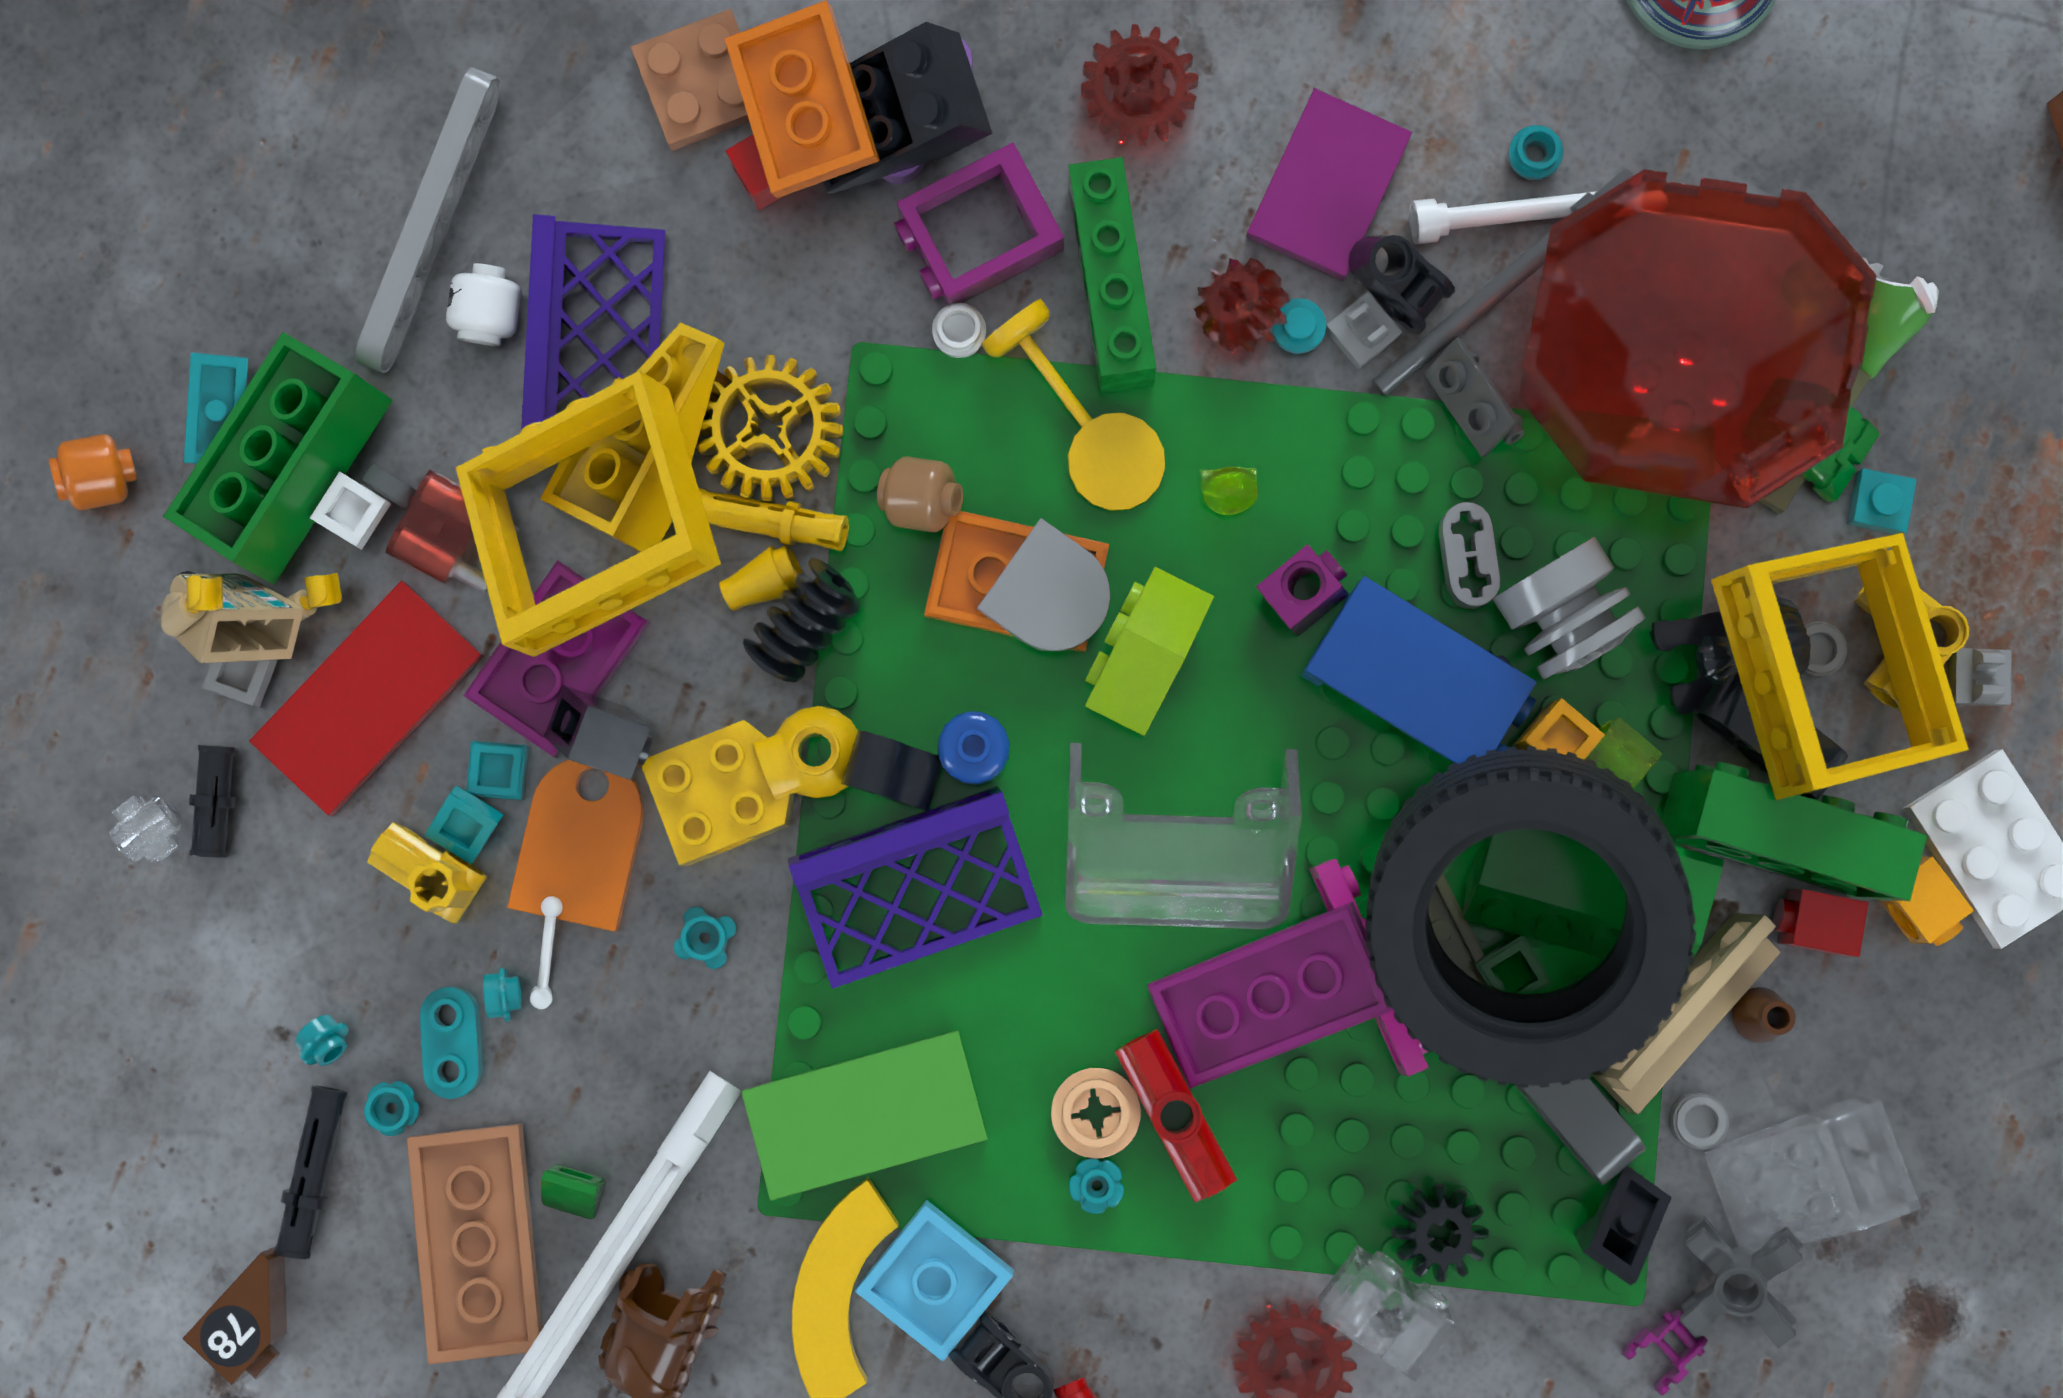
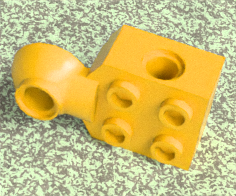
M815 706L800 709L786 718L775 735L767 737L753 725L742 720L648 757L641 767L678 864L680 866H691L790 827L795 793L812 798L833 796L848 787L841 783L858 732L853 722L835 709ZM812 737H825L831 745L829 759L821 766H808L802 758L803 745Z

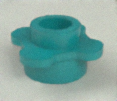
M701 907L689 908L683 916L685 925L681 932V938L677 939L674 943L675 954L683 960L692 957L704 961L710 969L722 967L727 961L725 949L728 940L737 931L735 921L729 916L717 918L707 915ZM704 932L710 935L708 943H703L700 940V936Z

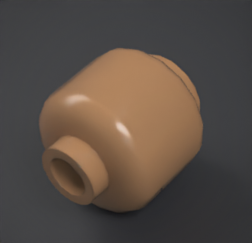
M902 457L894 462L891 468H886L881 474L877 488V503L880 510L885 511V515L892 525L934 533L946 526L950 516L955 517L959 514L963 503V488L961 484L956 483L955 475L948 464L935 460Z

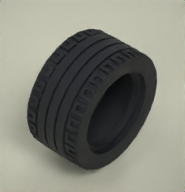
M1515 746L1508 747L1507 750L1499 752L1489 750L1486 751V755L1478 758L1474 754L1467 757V761L1449 765L1448 771L1443 774L1437 772L1432 776L1431 781L1417 788L1416 795L1405 801L1403 808L1391 820V826L1384 834L1373 866L1366 909L1367 949H1369L1371 969L1375 970L1376 973L1375 982L1384 994L1383 999L1387 1007H1393L1394 1018L1399 1024L1403 1023L1408 1028L1407 1033L1413 1040L1418 1039L1422 1043V1048L1427 1052L1433 1051L1438 1054L1439 1060L1444 1064L1448 1065L1450 1063L1457 1067L1459 1072L1465 1074L1471 1072L1476 1074L1480 1080L1487 1081L1489 1079L1497 1081L1498 1085L1515 1083L1519 1084V1087L1528 1088L1529 1085H1539L1540 1088L1549 1087V1084L1561 1082V1085L1570 1084V1081L1579 1078L1583 1081L1590 1078V1074L1600 1070L1603 1073L1610 1070V1066L1616 1062L1622 1063L1628 1059L1627 1054L1634 1049L1638 1051L1644 1047V1042L1649 1036L1654 1037L1659 1031L1658 1025L1662 1020L1667 1021L1672 1014V1005L1678 1003L1681 998V988L1683 984L1687 983L1690 976L1687 968L1693 964L1694 955L1692 950L1696 939L1694 930L1696 921L1688 880L1674 842L1665 824L1662 823L1653 807L1649 806L1640 792H1635L1629 782L1615 776L1614 772L1607 767L1604 769L1597 767L1596 761L1578 758L1576 754L1567 752L1564 755L1557 753V749L1537 750L1533 746H1527L1526 750H1516ZM1531 829L1549 831L1582 843L1598 854L1611 867L1626 892L1624 922L1615 945L1599 966L1579 981L1555 991L1537 994H1517L1491 988L1478 982L1462 971L1448 957L1437 940L1431 925L1428 911L1429 900L1437 881L1449 864L1473 844L1495 834L1512 830Z

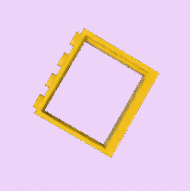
M637 371L624 379L618 377L611 386L590 397L572 401L562 412L543 422H535L525 426L520 431V434L497 446L482 449V454L455 467L501 643L506 647L529 656L536 657L721 565L669 388L641 371ZM643 418L676 535L535 605L505 490Z
M1903 533L1755 563L1711 579L1776 800L1969 750ZM1857 566L1911 748L1827 769L1772 584Z

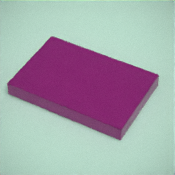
M1314 88L1251 222L1246 237L1344 281L1350 269L1348 263L1350 251L1356 242L1365 237L1412 132Z
M557 560L533 594L535 605L586 579ZM630 609L536 657L506 647L500 642L463 696L552 757L557 758L561 752L544 737L563 685L599 697L650 622Z

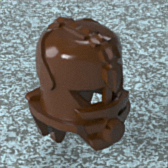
M641 1264L636 1269L627 1270L619 1281L618 1288L620 1294L612 1312V1318L617 1320V1323L612 1322L609 1325L600 1349L603 1350L602 1354L598 1355L600 1369L604 1370L607 1380L615 1388L631 1396V1398H681L688 1385L692 1370L691 1365L695 1362L699 1352L698 1346L703 1340L715 1336L719 1331L716 1324L718 1317L723 1312L720 1306L724 1295V1288L721 1286L724 1285L726 1274L715 1269L703 1287L700 1289H688L681 1297L664 1290V1279L658 1266L655 1264Z

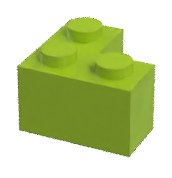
M1154 567L1145 586L1134 582L1120 610L1121 612L1118 613L1104 641L1114 648L1110 656L1101 651L1099 652L1085 680L1094 685L1085 707L1145 736L1188 654L1214 596L1157 567Z

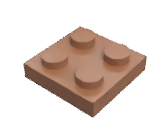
M732 9L630 46L671 151L749 122L724 39L740 33Z

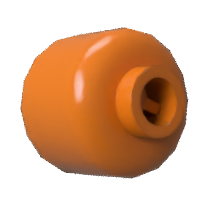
M107 434L62 442L57 448V457L49 459L59 501L68 500L70 505L79 511L123 502L128 495L127 482L137 480L130 449L118 450L115 440Z

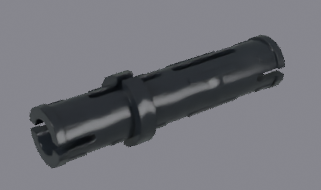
M312 1085L311 1087L312 1093L299 1142L290 1188L283 1190L281 1202L286 1205L277 1244L273 1251L274 1254L294 1259H310L311 1257L310 1250L319 1211L325 1210L328 1202V1197L323 1194L335 1149V1141L345 1098L348 1095V1092L318 1085Z

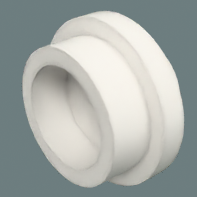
M953 303L949 306L947 305L937 313L933 320V340L938 349L950 357L964 358L971 356L981 348V343L986 338L985 320L981 313L969 304Z

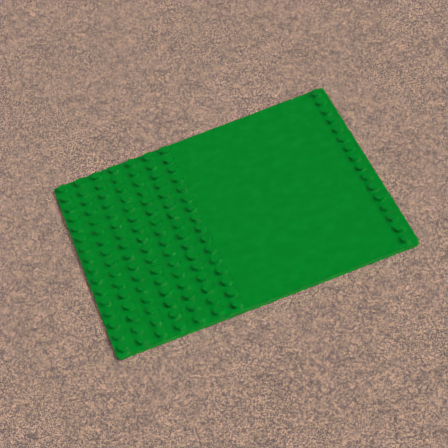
M867 342L855 344L851 350L843 422L844 435L841 440L833 513L848 516L849 521L847 524H849V531L842 551L829 549L828 564L839 572L852 586L858 598L860 609L856 616L845 618L846 626L844 630L838 634H832V643L827 649L818 650L819 657L816 667L812 707L822 706L835 709L848 717L857 730L881 735L938 755V738L945 724L956 715L974 711L984 712L996 718L1006 729L1010 741L1009 760L1003 772L990 782L981 785H969L953 779L942 767L929 810L998 786L1003 792L1009 816L1043 916L832 989L800 895L793 880L771 1082L958 1030L988 1140L771 1201L761 1168L758 1210L766 1216L823 1222L835 1205L850 1190L869 1177L899 1222L898 1230H902L923 1203L928 1200L975 1238L1626 1306L1642 1304L1646 1293L1649 1254L1637 1282L1630 1286L1586 1255L1574 1236L1575 1230L1596 1215L1610 1181L1602 1186L1587 1172L1513 1083L1498 1085L1497 1081L1489 1079L1487 1081L1480 1080L1476 1074L1471 1072L1466 1074L1459 1072L1457 1067L1452 1064L1446 1065L1441 1062L1439 1055L1433 1051L1423 1054L1429 1068L1409 1077L1399 1074L1375 1018L1190 1089L1237 1178V1181L1230 1184L1226 1189L1196 1203L1193 1202L1139 1099L1141 1109L1140 1124L1132 1141L1114 1155L1097 1158L1101 1162L1110 1160L1119 1167L1122 1172L1120 1182L1124 1186L1123 1197L1118 1205L1107 1207L1103 1213L1092 1214L1084 1211L1081 1208V1203L1073 1200L1071 1197L1069 1181L1077 1173V1165L1083 1160L1088 1159V1157L1072 1152L1060 1141L1052 1124L1051 1107L1054 1095L1065 1079L1089 1067L1112 1070L1131 1084L1114 1051L1154 1029H1158L1186 1081L1147 984L1327 912L1309 868L1331 859H1337L1340 868L1348 865L1361 891V896L1354 900L1362 918L1366 919L1373 866L1384 834L1391 826V820L1403 808L1405 801L1416 795L1417 788L1422 784L1426 785L1437 772L1443 774L1448 771V766L1454 763L1323 683L1318 687L1300 676L1353 588L1363 576L1371 579L1481 648L1492 651L1495 656L1502 655L1506 657L1514 668L1537 681L1529 694L1536 699L1531 712L1519 728L1511 724L1500 743L1507 746V748L1514 747L1515 741L1546 705L1562 698L1605 734L1584 760L1596 761L1597 767L1602 769L1607 767L1614 772L1615 776L1629 782L1635 792H1640L1649 806L1653 807L1661 820L1673 774L1689 771L1694 713L1692 711L1690 714H1677L1674 707L1670 705L1669 689L1672 686L1696 680L1697 658L1695 652L1698 647L1693 644L1678 645L1670 651L1656 650L1652 644L1649 632L1652 629L1653 622L1663 620L1675 621L1684 618L1692 619L1702 615L1716 447L1714 431L1705 427L1511 408L1514 414H1519L1523 418L1524 422L1521 427L1525 434L1517 442L1507 445L1502 439L1486 457L1482 458L1444 402L1439 400L1390 395L1385 397V395L1163 372H1156L1154 386L1100 394L1096 366L1049 361L1092 419L1109 413H1126L1142 419L1156 432L1164 448L1165 471L1156 491L1147 501L1129 510L1109 511L1090 504L1077 492L1069 476L1068 452L1074 436L1082 427L1031 359L1005 356L995 358L990 355L976 353L964 358H954L936 349ZM902 457L941 461L951 467L956 483L962 485L963 503L960 511L1035 527L1040 518H1042L1063 534L1109 544L1104 566L1110 588L1109 608L1101 627L1088 640L1085 653L1071 649L1041 651L1026 645L1016 637L925 617L924 613L944 528L933 533L892 525L888 521L885 511H881L877 503L878 482L883 471L886 468H891L894 462ZM1463 502L1475 503L1483 507L1489 514L1493 527L1500 574V588L1496 596L1591 538L1596 537L1614 566L1609 575L1596 585L1599 593L1604 595L1616 589L1627 587L1631 594L1609 609L1614 617L1618 618L1639 606L1646 618L1631 630L1621 644L1575 671L1571 670L1554 674L1543 680L1536 667L1557 653L1552 645L1549 644L1529 656L1524 650L1526 645L1542 632L1537 621L1512 630L1493 599L1482 607L1466 609L1455 604L1449 597L1446 589L1438 535L1439 523L1443 515L1453 506ZM1460 515V521L1452 526L1451 530L1453 534H1462L1465 552L1471 551L1470 537L1479 531L1477 523H1468L1466 515ZM1308 544L1317 556L1328 550L1343 568L1347 576L1340 581V584L1349 595L1302 634L1297 636L1256 586ZM1467 560L1468 575L1459 580V585L1461 589H1470L1472 597L1478 598V590L1487 586V581L1485 577H1476L1473 560ZM1154 567H1157L1213 595L1214 598L1182 666L1145 736L1085 707L1094 688V685L1085 680L1100 651L1110 656L1114 647L1104 641L1118 613L1121 612L1120 610L1134 582L1145 586ZM1314 574L1300 577L1294 586L1295 598L1299 600L1313 598L1320 590V577ZM821 736L810 738L808 740L806 764L816 767L826 763L831 755L830 742L827 738ZM849 786L833 796L812 798L802 795L796 855L904 819L925 810L894 802ZM997 826L978 833L969 853L997 866L1007 846L1001 827ZM967 837L949 844L962 849ZM1481 841L1464 850L1443 872L1462 912L1464 910L1468 869ZM1674 842V845H1675V846H1678V847H1682V846H1683L1682 844H1679V843ZM941 847L927 850L916 871L944 884L958 856ZM915 855L896 862L909 867ZM1010 856L1004 870L1017 876ZM965 860L951 888L979 901L993 873ZM887 865L872 869L863 889L892 902L905 874ZM862 873L843 880L857 885ZM1001 876L986 904L1004 914L1027 906L1021 886ZM912 878L899 907L927 919L940 891ZM832 883L812 890L811 894L817 911L839 921L852 892ZM947 895L934 923L952 932L966 928L975 908ZM859 896L846 925L874 938L887 909ZM982 912L978 923L995 917ZM895 913L881 941L899 950L914 946L923 926ZM1467 920L1484 956L1516 935L1515 933L1493 929ZM821 922L829 941L835 928ZM930 930L924 942L942 935ZM841 932L832 950L838 972L861 964L870 945ZM1524 936L1553 984L1538 993L1567 987L1588 975L1604 960L1591 954L1554 944H1547ZM877 948L872 960L888 955V953ZM1590 1074L1589 1079L1646 1147V1150L1627 1166L1655 1185L1662 1088L1643 1110L1636 1115L1628 1113ZM1095 1088L1090 1089L1091 1097L1088 1098V1107L1081 1109L1079 1113L1071 1114V1118L1089 1119L1092 1128L1096 1129V1136L1098 1137L1102 1136L1100 1127L1103 1126V1117L1112 1115L1114 1111H1120V1107L1111 1108V1105H1102L1099 1097L1095 1094ZM1181 1100L1168 1102L1161 1111L1160 1120L1162 1125L1170 1130L1183 1128L1190 1119L1191 1111L1189 1105ZM1099 1180L1093 1181L1092 1189L1099 1191L1102 1188V1182ZM1434 1183H1442L1445 1186L1447 1200L1457 1188L1467 1192V1201L1464 1208L1472 1204H1478L1484 1211L1482 1216L1471 1225L1484 1226L1489 1230L1488 1238L1472 1240V1245L1484 1253L1483 1259L1481 1261L1474 1260L1466 1254L1462 1260L1468 1267L1469 1273L1464 1277L1458 1275L1452 1265L1448 1264V1276L1445 1282L1435 1280L1432 1265L1422 1277L1415 1275L1412 1272L1415 1257L1402 1261L1396 1255V1250L1399 1246L1408 1240H1400L1390 1234L1392 1226L1408 1224V1220L1402 1218L1395 1211L1397 1205L1403 1204L1414 1211L1418 1206L1412 1199L1411 1191L1415 1188H1419L1426 1195L1428 1201H1431V1189ZM1449 1219L1442 1226L1434 1223L1430 1225L1428 1233L1434 1237V1240L1429 1242L1430 1245H1433L1434 1241L1438 1238L1444 1241L1450 1238L1451 1231L1445 1227V1224L1450 1222Z

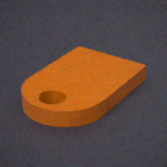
M566 760L552 768L542 778L534 792L507 908L545 916L541 911V903L545 898L554 896L559 898L563 904V910L556 919L617 932L619 931L644 822L645 809L643 797L633 778L629 780L603 771L609 781L608 791L601 799L589 801L580 791V780L586 772L596 768L572 760Z

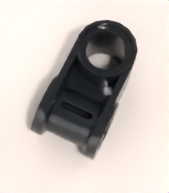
M1378 235L1364 237L1356 242L1350 251L1348 263L1350 272L1355 279L1383 304L1385 310L1395 321L1413 333H1421L1426 327L1425 319L1441 299H1448L1455 292V287L1448 277L1430 264L1402 236ZM1381 247L1384 248L1388 256V265L1383 273H1380L1375 262L1376 254Z
M984 1311L979 1317L981 1324L960 1349L954 1348L948 1355L951 1361L966 1376L979 1386L986 1388L996 1398H1020L1014 1392L1012 1383L1018 1375L1023 1373H1032L1043 1382L1044 1391L1038 1398H1052L1054 1378L1050 1368L1029 1350L1011 1329L988 1311ZM991 1340L994 1341V1343L983 1354V1356L981 1358H978V1354L983 1350V1348L988 1344V1342Z

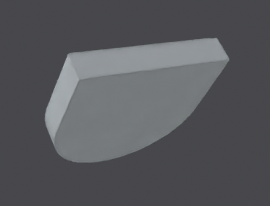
M1040 518L979 604L977 611L1032 648L1041 651H1063L1084 644L1099 630L1109 608L1110 588L1106 573L1099 561L1085 548Z

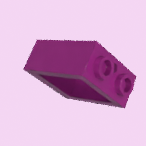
M1014 142L897 201L899 217L901 219L893 224L898 236L908 253L914 249L918 250L926 266L919 270V274L932 299L934 300L942 296L948 306L953 303H964L1064 251V236ZM999 175L1032 239L953 279L919 215Z

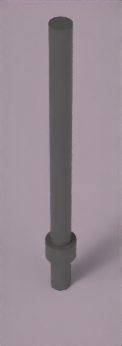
M1625 168L1594 195L1588 192L1570 207L1572 213L1375 377L1372 382L1378 391L1387 397L1585 230L1592 232L1609 218L1608 211L1639 186L1635 175Z

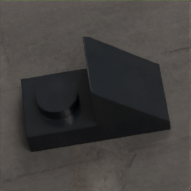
M1626 1166L1611 1179L1596 1215L1575 1230L1574 1236L1586 1255L1631 1286L1639 1278L1672 1197Z

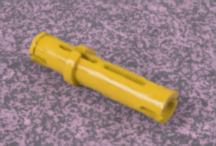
M699 488L710 525L779 538L781 544L789 546L799 542L842 551L846 544L849 524H847L849 521L848 516L804 509L801 503L789 501L786 505L775 504Z

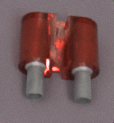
M430 469L410 501V507L406 515L402 516L386 547L385 554L444 585L453 576L485 593L487 586L483 570L461 559L466 551L467 544L471 537H473V532L460 484ZM514 526L516 534H518L520 528Z

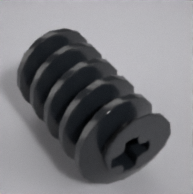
M811 558L808 561L809 568L816 576L814 580L804 574H797L794 578L795 584L802 592L801 595L790 590H784L781 593V599L789 610L786 612L776 606H770L767 610V615L775 626L771 627L763 622H757L754 625V632L762 642L758 643L751 639H743V646L751 659L765 672L786 682L801 680L806 671L805 666L809 667L818 660V650L827 649L832 643V634H838L844 630L846 626L845 618L856 616L860 609L858 598L849 582L833 567L818 558Z

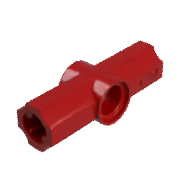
M1158 1029L1143 1034L1115 1050L1114 1052L1193 1202L1196 1203L1202 1199L1209 1198L1237 1181L1231 1166L1202 1114L1200 1105L1193 1097ZM1174 1100L1184 1101L1189 1105L1191 1111L1188 1123L1178 1130L1167 1129L1160 1120L1163 1107L1168 1102Z

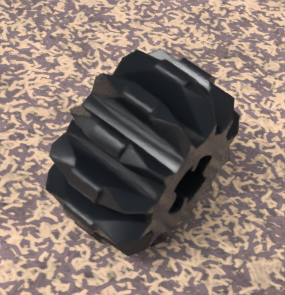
M1434 1183L1431 1189V1201H1428L1426 1195L1419 1188H1415L1411 1191L1412 1199L1418 1206L1414 1211L1403 1204L1397 1205L1395 1211L1402 1218L1408 1220V1224L1392 1226L1390 1234L1394 1238L1408 1240L1399 1246L1396 1250V1255L1402 1261L1415 1257L1412 1265V1272L1415 1275L1422 1277L1432 1265L1435 1280L1445 1282L1448 1276V1264L1452 1265L1458 1275L1464 1277L1469 1273L1468 1267L1462 1260L1466 1254L1474 1260L1481 1261L1483 1259L1484 1253L1472 1245V1240L1488 1238L1489 1230L1484 1226L1471 1224L1478 1220L1484 1211L1478 1204H1472L1464 1208L1468 1194L1461 1188L1454 1190L1447 1200L1445 1186L1442 1183ZM1449 1219L1450 1222L1445 1224V1227L1451 1231L1450 1238L1447 1241L1438 1238L1434 1241L1433 1245H1430L1429 1242L1434 1240V1237L1428 1233L1430 1225L1434 1223L1442 1226Z

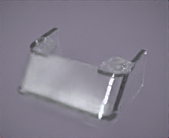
M1070 743L1065 908L1072 918L1088 924L1246 929L1271 928L1279 925L1287 918L1290 909L1302 818L1297 749H1286L1281 788L1260 787L1244 792L1235 802L1233 817L1123 814V797L1117 789L1098 782H1081L1082 743Z

